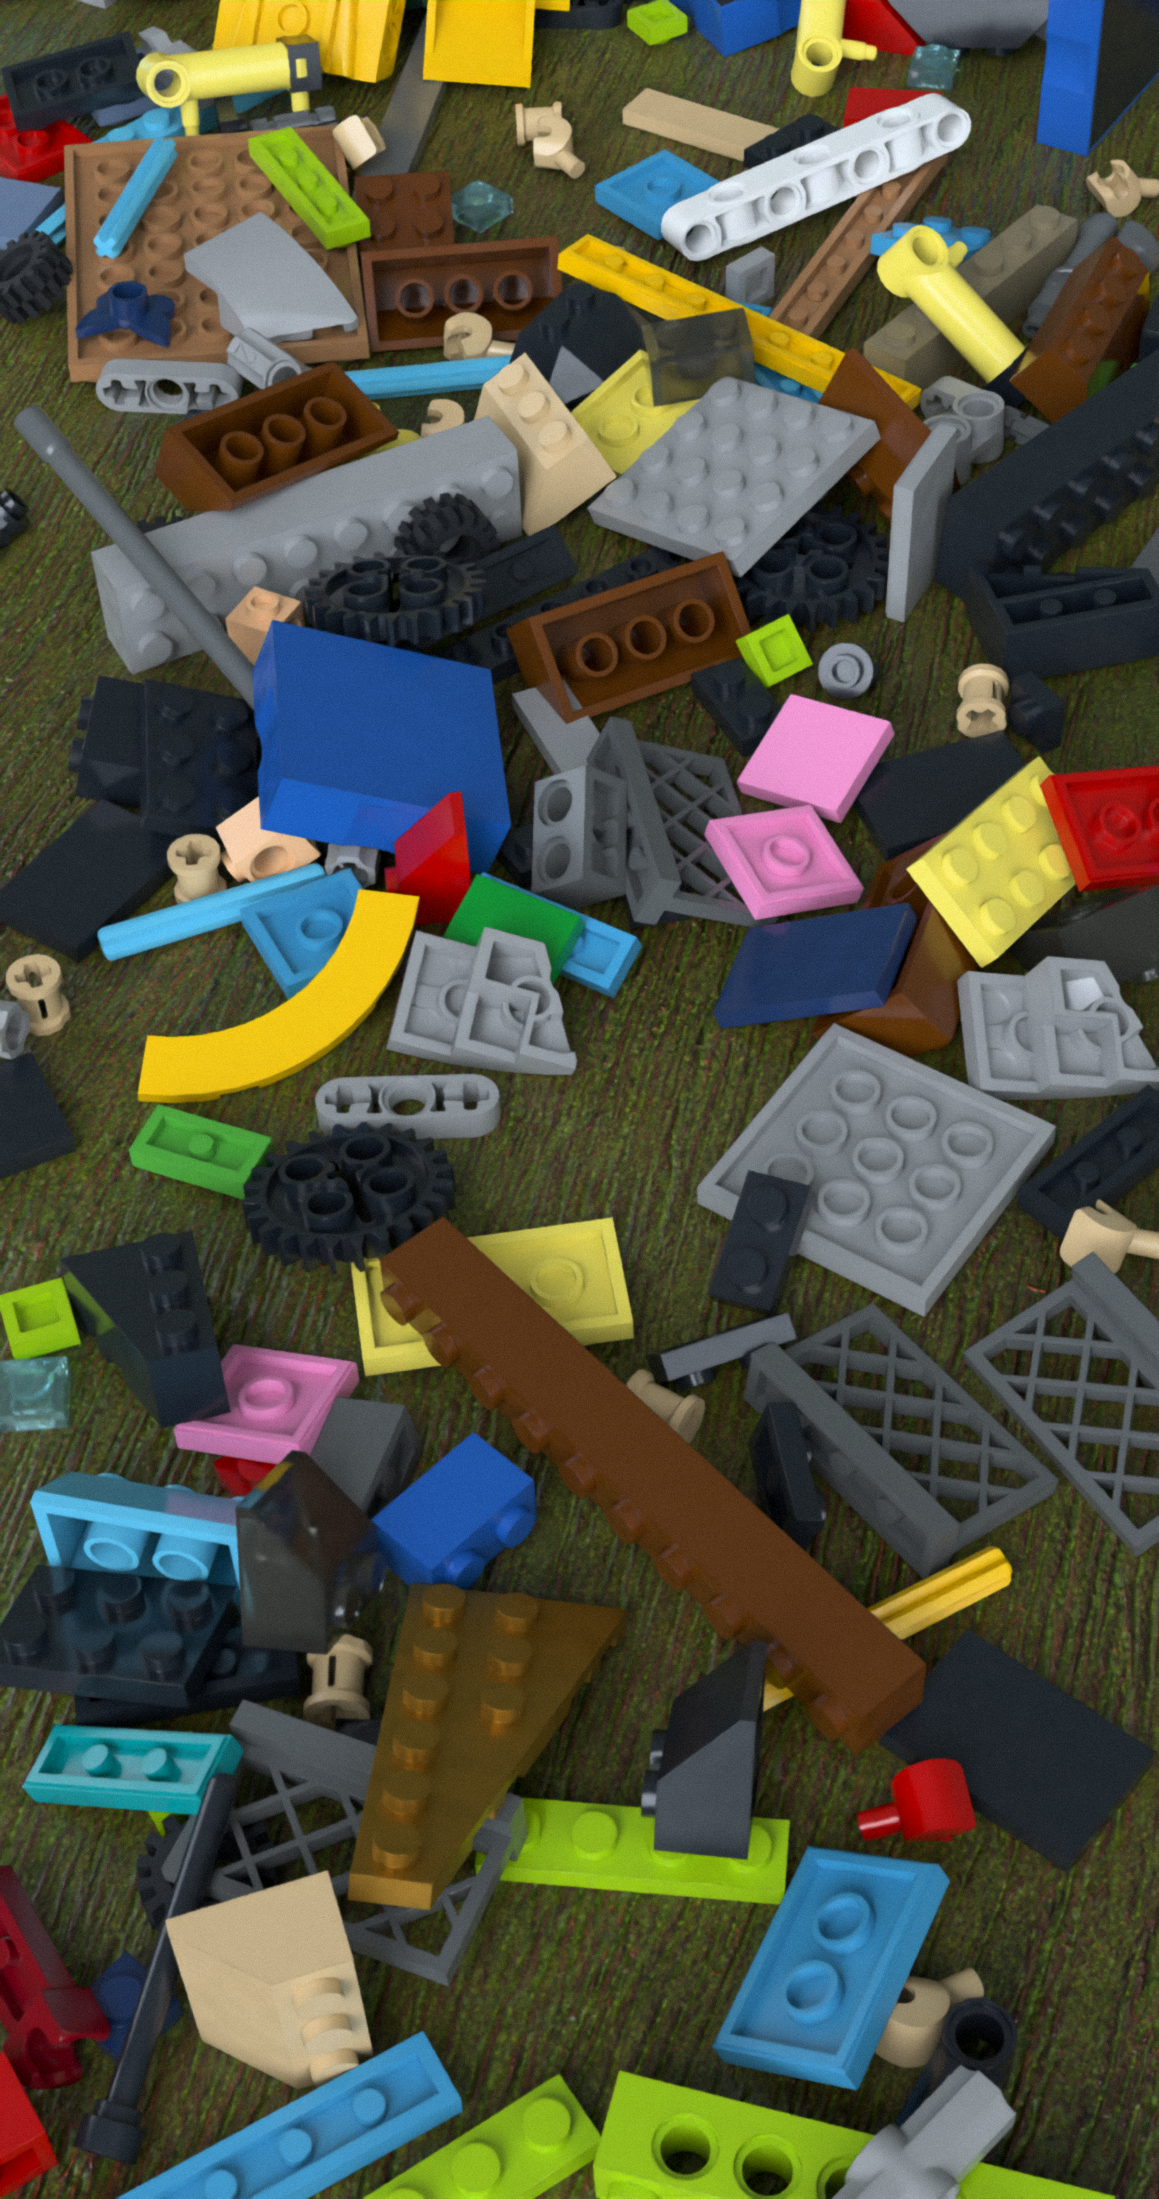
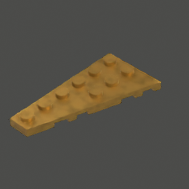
M411 1583L350 1869L347 1900L431 1910L471 1853L473 1838L487 1818L495 1819L506 1803L507 1790L517 1776L523 1778L569 1714L573 1696L583 1682L590 1683L600 1670L602 1655L610 1645L616 1647L625 1634L627 1609L538 1599L517 1592L498 1594L465 1590L444 1583L434 1585Z

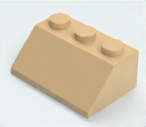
M526 353L522 354L511 364L503 367L498 374L483 384L474 420L489 415L517 449L522 528L528 536L557 523L617 477L591 439Z
M328 1870L165 1920L170 1942L203 2042L298 2090L311 2085L320 2087L374 2057L354 1960Z

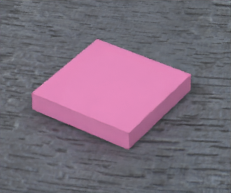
M791 694L737 780L739 789L742 794L788 808L812 805L819 817L841 823L894 736L891 722Z
M812 805L713 819L708 822L704 836L755 920L858 903L864 887Z
M233 1344L220 1362L231 1413L177 1424L173 1429L177 1447L304 1468L336 1397L349 1398L358 1385L356 1362Z

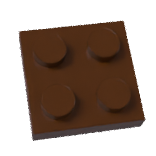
M449 170L355 177L356 204L370 220L371 237L359 240L361 265V252L455 244Z

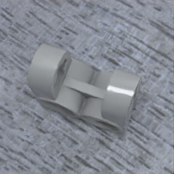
M951 376L941 377L921 393V410L927 419L923 423L931 432L939 423L958 428L955 470L960 485L966 483L971 477L972 463L982 464L991 462L999 458L1003 453L1005 402L1001 396Z

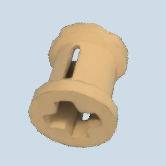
M561 101L554 102L552 107L524 108L523 104H515L518 146H525L526 141H534V137H538L537 125L541 117L558 116L562 118Z
M981 663L968 667L959 676L958 692L963 702L957 709L956 718L958 729L965 736L974 738L1006 728V708L1002 701L1008 695L1009 679L1001 668L992 664Z
M190 834L178 838L170 845L167 851V860L171 870L177 874L178 881L174 887L177 904L227 890L225 879L218 874L217 867L221 861L220 846L215 839L208 835Z
M34 954L22 957L10 965L6 972L7 988L13 996L17 997L21 1009L29 1011V1033L35 1036L51 1035L60 1031L71 1017L69 1002L64 995L60 994L59 990L62 982L61 968L55 959L47 955ZM31 972L35 973L38 987H32L29 977ZM39 1003H45L48 1014L46 1018H43L41 1015Z
M644 1369L634 1373L626 1386L690 1444L703 1419L705 1401L694 1394L684 1398L655 1383L653 1374Z
M329 1634L318 1637L314 1643L307 1647V1664L313 1669L312 1695L304 1702L303 1716L305 1721L335 1731L337 1718L370 1720V1703L364 1697L365 1670L372 1665L373 1651L367 1641L348 1634Z

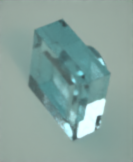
M938 44L925 47L916 46L908 69L907 86L952 90L959 69L960 50L947 49L945 46Z
M479 179L466 185L465 188L451 196L453 219L479 233L513 213L512 196Z
M67 1356L0 1361V1432L68 1428L72 1372Z

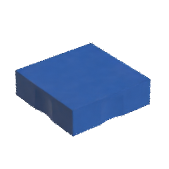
M272 620L252 671L255 726L262 746V759L258 769L261 830L340 846L375 848L395 854L394 842L448 793L461 792L470 872L478 874L485 872L488 874L511 827L491 669Z

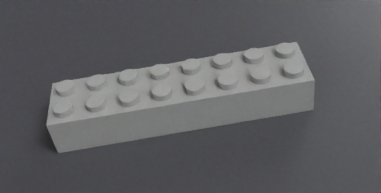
M488 415L313 475L232 511H208L144 533V535L227 633L225 618L254 586L302 601L303 614L307 613L304 589L309 587L310 578H319L320 570H335V562L352 563L353 556H360L365 559L374 558V553L378 551L385 556H393L394 552L397 551V548L394 546V539L396 536H403L398 529L401 521L411 523L413 519L408 512L414 507L419 512H422L426 509L423 500L432 497L436 503H439L441 493H449L453 499L456 493L464 495L468 501L471 499L495 527L498 533L496 536L500 543L523 536L517 449ZM460 535L444 542L435 554L448 552L457 543ZM116 544L91 552L107 636L132 675L203 650Z

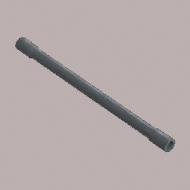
M35 404L22 410L14 421V427L38 456L54 469L254 710L252 677L254 665L72 449L68 438L43 408Z

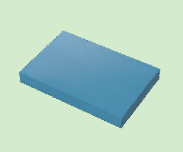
M808 1845L712 2046L721 2060L726 2064L858 2091L949 1885L950 1880L940 1865Z

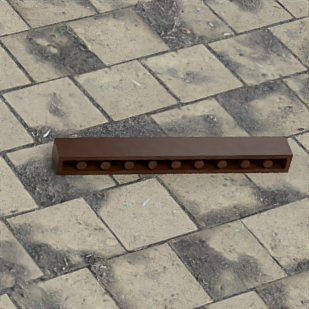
M441 1217L379 1260L384 1289L380 1292V1298L392 1319L402 1326L409 1323L423 1337L428 1351L440 1365L446 1368L452 1365L467 1379L471 1392L482 1406L488 1410L497 1408L512 1423L517 1437L529 1451L534 1454L542 1451L558 1467L562 1480L572 1493L581 1499L588 1496L605 1512L610 1527L622 1541L629 1545L636 1542L651 1556L662 1579L675 1591L681 1592L685 1589L703 1607L707 1620L718 1634L727 1640H732L735 1637L743 1646H746L751 1641L768 1642L765 1679L777 1689L787 1687L806 1706L810 1720L824 1736L831 1740L840 1738L859 1756L923 1702L927 1664L445 1217Z

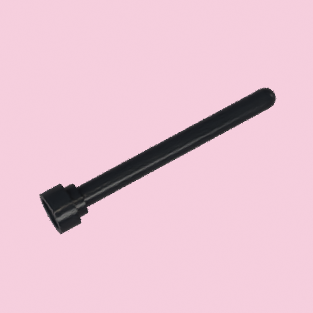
M216 1773L207 1782L105 2100H96L92 2114L83 2113L73 2144L74 2148L136 2166L146 2135V2131L139 2129L144 2113L136 2109L180 1974L165 1920L199 1910L238 1790L235 1778L229 1773Z

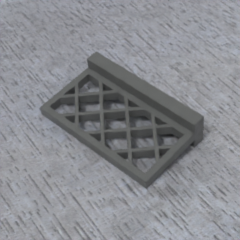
M610 716L586 761L589 766L628 781L625 893L633 920L635 922L656 925L663 912L669 911L751 928L775 924L778 920L777 916L755 920L746 904L741 903L727 892L730 888H733L736 892L738 891L709 842L706 841L704 843L682 826L684 822H687L704 835L709 820H713L701 811L704 807L719 819L743 815L724 759L638 740L631 721ZM644 762L651 764L663 775L659 778L645 767ZM691 773L708 776L712 788L710 789ZM674 782L693 797L695 801L691 803L673 789L670 784ZM655 798L676 813V815L671 817L658 807ZM668 838L690 855L684 858L670 847ZM700 862L722 881L717 884L694 865ZM681 879L701 895L681 892L679 888L682 883Z
M1092 1252L1071 1266L1072 1279L965 1350L963 1352L964 1362L1130 1551L1138 1557L1159 1542V1515L1140 1529H1137L1121 1511L1123 1491L1159 1495V1478L1126 1475L1129 1447L1159 1450V1433L1132 1431L1135 1404L1159 1406V1321L1101 1259ZM1070 1306L1087 1322L1084 1339L1046 1336L1048 1321ZM1036 1329V1335L1029 1334ZM1095 1332L1102 1338L1103 1341L1094 1340ZM1006 1349L1033 1351L1029 1377L1000 1374L989 1360ZM1043 1352L1082 1356L1078 1381L1039 1378ZM1092 1357L1122 1360L1130 1369L1128 1386L1088 1383ZM1138 1378L1147 1388L1137 1387ZM1017 1392L1026 1393V1400L1024 1401ZM1037 1394L1076 1398L1072 1424L1041 1421L1034 1413ZM1085 1400L1125 1403L1122 1430L1082 1426ZM1059 1440L1069 1441L1068 1450ZM1079 1442L1120 1446L1116 1474L1085 1470L1077 1461ZM1103 1489L1114 1490L1113 1499Z
M873 1303L785 1350L773 1341L752 1354L743 1398L760 1415H762L768 1402L795 1403L801 1431L807 1432L811 1441L812 1457L810 1466L922 1579L949 1567L952 1554L1053 1495L1056 1491L1059 1479ZM869 1331L887 1348V1354L885 1356L849 1350V1341ZM809 1362L837 1367L836 1384L813 1380L801 1366ZM846 1369L885 1375L884 1392L845 1385ZM895 1377L921 1381L932 1391V1399L895 1394ZM843 1405L882 1411L881 1428L859 1425L843 1409ZM892 1413L931 1419L930 1436L891 1430ZM941 1421L967 1425L979 1436L978 1444L940 1438ZM889 1450L929 1456L928 1474L906 1471L889 1455ZM939 1458L978 1464L977 1482L938 1476ZM988 1467L1014 1470L1027 1484L1019 1489L988 1484ZM937 1496L976 1502V1513L959 1523L937 1502Z
M243 1699L229 1724L232 1736L244 1749V1753L232 1776L237 1780L243 1767L272 1777L278 1793L236 1810L232 1807L224 1835L233 1831L243 1860L212 1871L205 1895L225 1902L264 1890L258 1875L259 1873L300 1857L303 1858L309 1876L317 1874L318 1871L311 1853L353 1836L357 1841L362 1813L356 1815L353 1807L361 1810L364 1808L377 1746ZM284 1782L294 1785L295 1787L287 1790ZM507 1792L506 1803L495 1819L487 1818L474 1836L472 1850L487 1855L477 1875L446 1887L431 1910L401 1906L393 1908L392 1905L381 1904L383 1913L355 1924L342 1920L350 1950L449 1987L508 1860L517 1861L528 1837L522 1797ZM322 1796L341 1802L347 1819L309 1834H303L294 1807ZM285 1811L295 1839L251 1856L241 1828ZM191 1814L161 1868L165 1880L174 1884L197 1815ZM350 1871L330 1878L335 1897L348 1892ZM250 1877L253 1887L239 1881ZM465 1900L457 1915L453 1905ZM444 1909L451 1926V1931L439 1956L407 1945L400 1926ZM391 1930L394 1939L380 1934Z

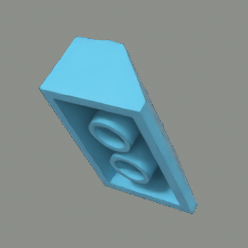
M70 1471L35 1490L30 1501L50 1566L237 1586L242 1607L239 1614L259 1618L283 1548L276 1508L264 1505L256 1499L245 1496L228 1499L199 1494L181 1485L159 1487L130 1482L124 1477L112 1473L90 1475Z

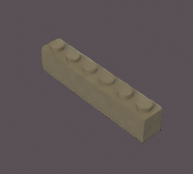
M1036 204L956 268V270L1007 326L1029 308L1039 295L1051 271L1064 265L1076 245L1079 220L1062 214L1053 207ZM912 303L864 342L863 357L870 365L922 389V392L941 377L947 376L965 361V358L915 303Z

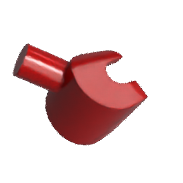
M930 1759L903 1769L891 1781L894 1802L857 1812L859 1827L865 1842L901 1832L903 1841H953L952 1835H962L976 1827V1819L964 1771L957 1761L951 1759Z

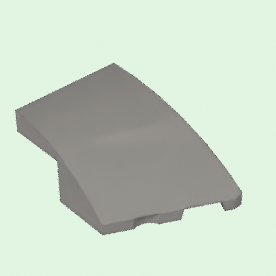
M262 212L253 215L184 253L186 271L217 293L221 326L234 336L241 334L247 327H250L274 344H278L282 341L311 339L313 330L342 325L345 332L358 328L357 315L328 275L296 240Z
M484 927L476 947L416 931L386 1046L387 1050L454 1065L525 1074L572 1075L577 1064L576 1054L570 1050L562 1022L564 1011L559 993L552 986L550 978L552 968L545 943Z
M1047 956L1025 976L967 971L957 980L969 1086L999 1100L1103 1097L1138 1093L1147 1085H1150L1155 1090H1159V1068L1139 1036L1143 1026L1134 1010L1121 998L1120 987L1105 961Z

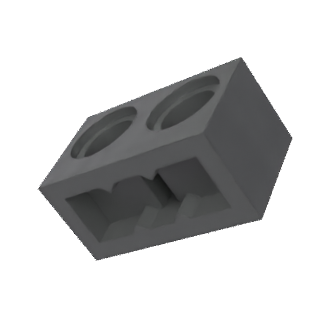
M585 764L535 782L532 893L573 910L625 895L628 781Z

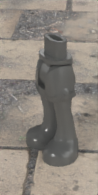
M1101 212L1089 216L1078 227L1076 245L1063 266L1051 271L1039 295L1029 306L1028 319L1022 325L1024 334L1032 339L1035 337L1072 270L1113 235L1125 247L1132 249L1139 256L1141 263L1149 270L1150 276L1159 266V244L1154 236L1142 224L1134 220L1127 221L1119 232L1118 222L1112 214Z

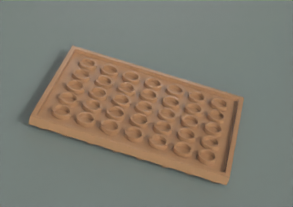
M337 125L292 128L350 196L345 155L332 134ZM280 129L168 137L176 142L174 149L178 156L120 254L114 259L107 255L102 258L98 256L95 252L97 246L93 239L154 139L64 145L66 256L71 261V266L73 267V273L68 275L71 280L67 285L68 367L71 382L88 381L97 383L103 366L113 359L206 362L227 365L228 353L226 350L234 335L221 326L217 293L186 271L184 253L259 212L264 213L285 230L317 262L358 317V328L353 331L345 332L342 325L313 330L311 339L282 341L276 345L303 364L330 362L333 360L346 363L355 359L370 358L356 241L347 247L326 250L250 157L249 138ZM135 281L142 283L147 287L148 296L154 294L165 295L173 300L176 307L175 318L170 319L171 344L167 348L135 334L130 329L123 330L120 328L77 339L75 328L88 312L97 308L96 300L98 297L108 292L112 285L119 282Z

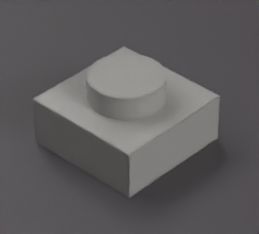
M760 246L726 266V298L760 305L774 297L775 254Z

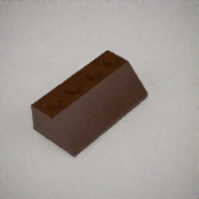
M1113 235L1072 270L1009 380L1052 423H1055L1128 371L1139 354L1141 331L1150 312L1149 270L1141 263L1139 256L1132 249L1125 247Z
M558 236L361 252L370 354L444 348V326L446 321L452 316L463 312L476 313L487 319L492 327V340L516 342L519 332L563 291L561 270L557 269L559 256Z
M333 360L167 427L154 474L187 511H232L395 441L398 438L399 431Z
M724 551L529 617L506 629L525 683L529 688L535 687L566 724L587 715L589 718L688 683L691 681L692 673L738 657L744 660L736 640L752 632ZM562 679L565 680L583 708L576 711L572 710Z
M950 830L878 866L861 910L909 903L918 919L885 1006L819 1015L812 1032L818 1040L835 1023L908 1058H913L929 1050L938 1051L948 1045L958 1031L957 1022L960 1017L957 980L967 971L976 972L978 963L906 870Z

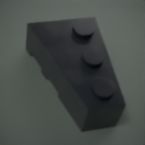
M970 564L966 617L990 664L1001 668L1007 674L1009 685L1012 684L1013 678L1032 671L1037 677L1042 679L1159 656V586L1148 568L1077 567L1076 575H1041V566L1023 565V574L988 573V564Z
M192 1230L177 1234L159 1233L148 1237L144 1241L59 1259L75 1324L83 1333L88 1331L98 1343L100 1354L108 1364L114 1362L124 1374L128 1388L162 1428L231 1413Z

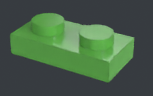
M160 1104L157 1105L129 1148L132 1166L243 1200L245 1199L243 1185L253 1182L252 1168L268 1167L265 1155L269 1152L275 1153L272 1137Z

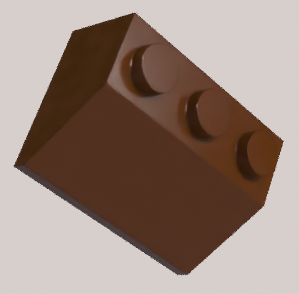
M853 347L845 353L818 404L876 422L881 439L846 472V476L863 498L871 494L880 504L877 507V511L891 529L894 485L926 441L931 430L860 352ZM955 466L952 495L961 489Z

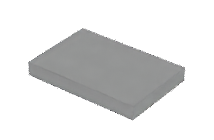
M943 423L935 426L894 485L885 609L887 618L904 623L934 579L948 498L952 496L957 427Z

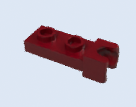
M1 1865L0 2019L9 2035L2 2048L20 2083L24 2087L38 2090L62 2088L77 2083L82 2077V2066L74 2050V2041L82 2038L106 2041L110 2036V2025L90 1987L76 1988L75 1982L12 1866Z

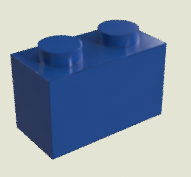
M473 1432L371 1519L377 1559L409 1586H411V1583L425 1585L444 1583L468 1590L479 1579L485 1565L506 1547L513 1548L519 1545L531 1532L537 1520L534 1480Z

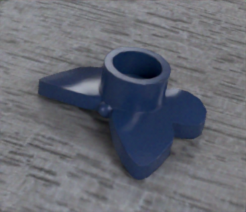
M135 281L119 282L112 285L108 292L98 297L96 300L97 308L88 312L75 328L77 339L120 328L123 330L130 329L135 334L167 348L171 344L170 319L175 318L176 307L173 300L165 295L154 294L148 296L147 287L142 283Z

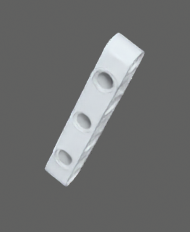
M936 93L926 94L899 107L884 110L728 178L700 194L673 205L663 215L661 233L665 240L689 260H705L732 247L747 244L915 170L922 166L923 163L957 149L969 136L971 130L970 117L962 108L942 95ZM778 190V192H777V194L775 195V197H774L773 199H771L772 196H773V194ZM694 227V229H693V231L691 232V234H690L689 236H687V233L689 232V230Z

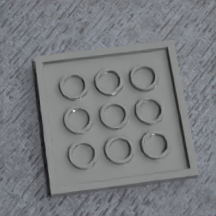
M725 375L720 381L714 383L693 407L680 416L674 425L651 447L644 450L640 457L617 480L610 483L604 492L587 508L594 524L694 561L724 551L731 574L742 577L881 439L876 422Z
M833 1023L698 1185L697 1204L732 1221L748 1170L810 1185L816 1195L797 1254L925 1317L1017 1194L1018 1189L1023 1186L1055 1142L1057 1126Z

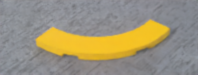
M358 889L354 912L348 928L332 957L305 988L271 1012L245 1024L219 1032L179 1037L147 1035L138 1088L139 1101L185 1103L220 1099V1095L239 1092L255 1086H259V1088L269 1086L301 1071L325 1056L350 1036L376 1007V1002L390 984L394 974H397L413 935L419 907V896Z

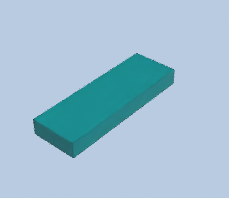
M55 1724L22 1787L35 1802L197 1815L209 1778L219 1772L233 1775L244 1753V1749L232 1735Z

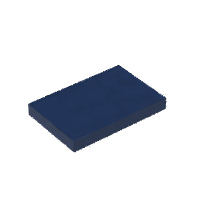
M902 903L749 928L712 1014L723 1029L883 1007L889 996L918 918L909 903Z

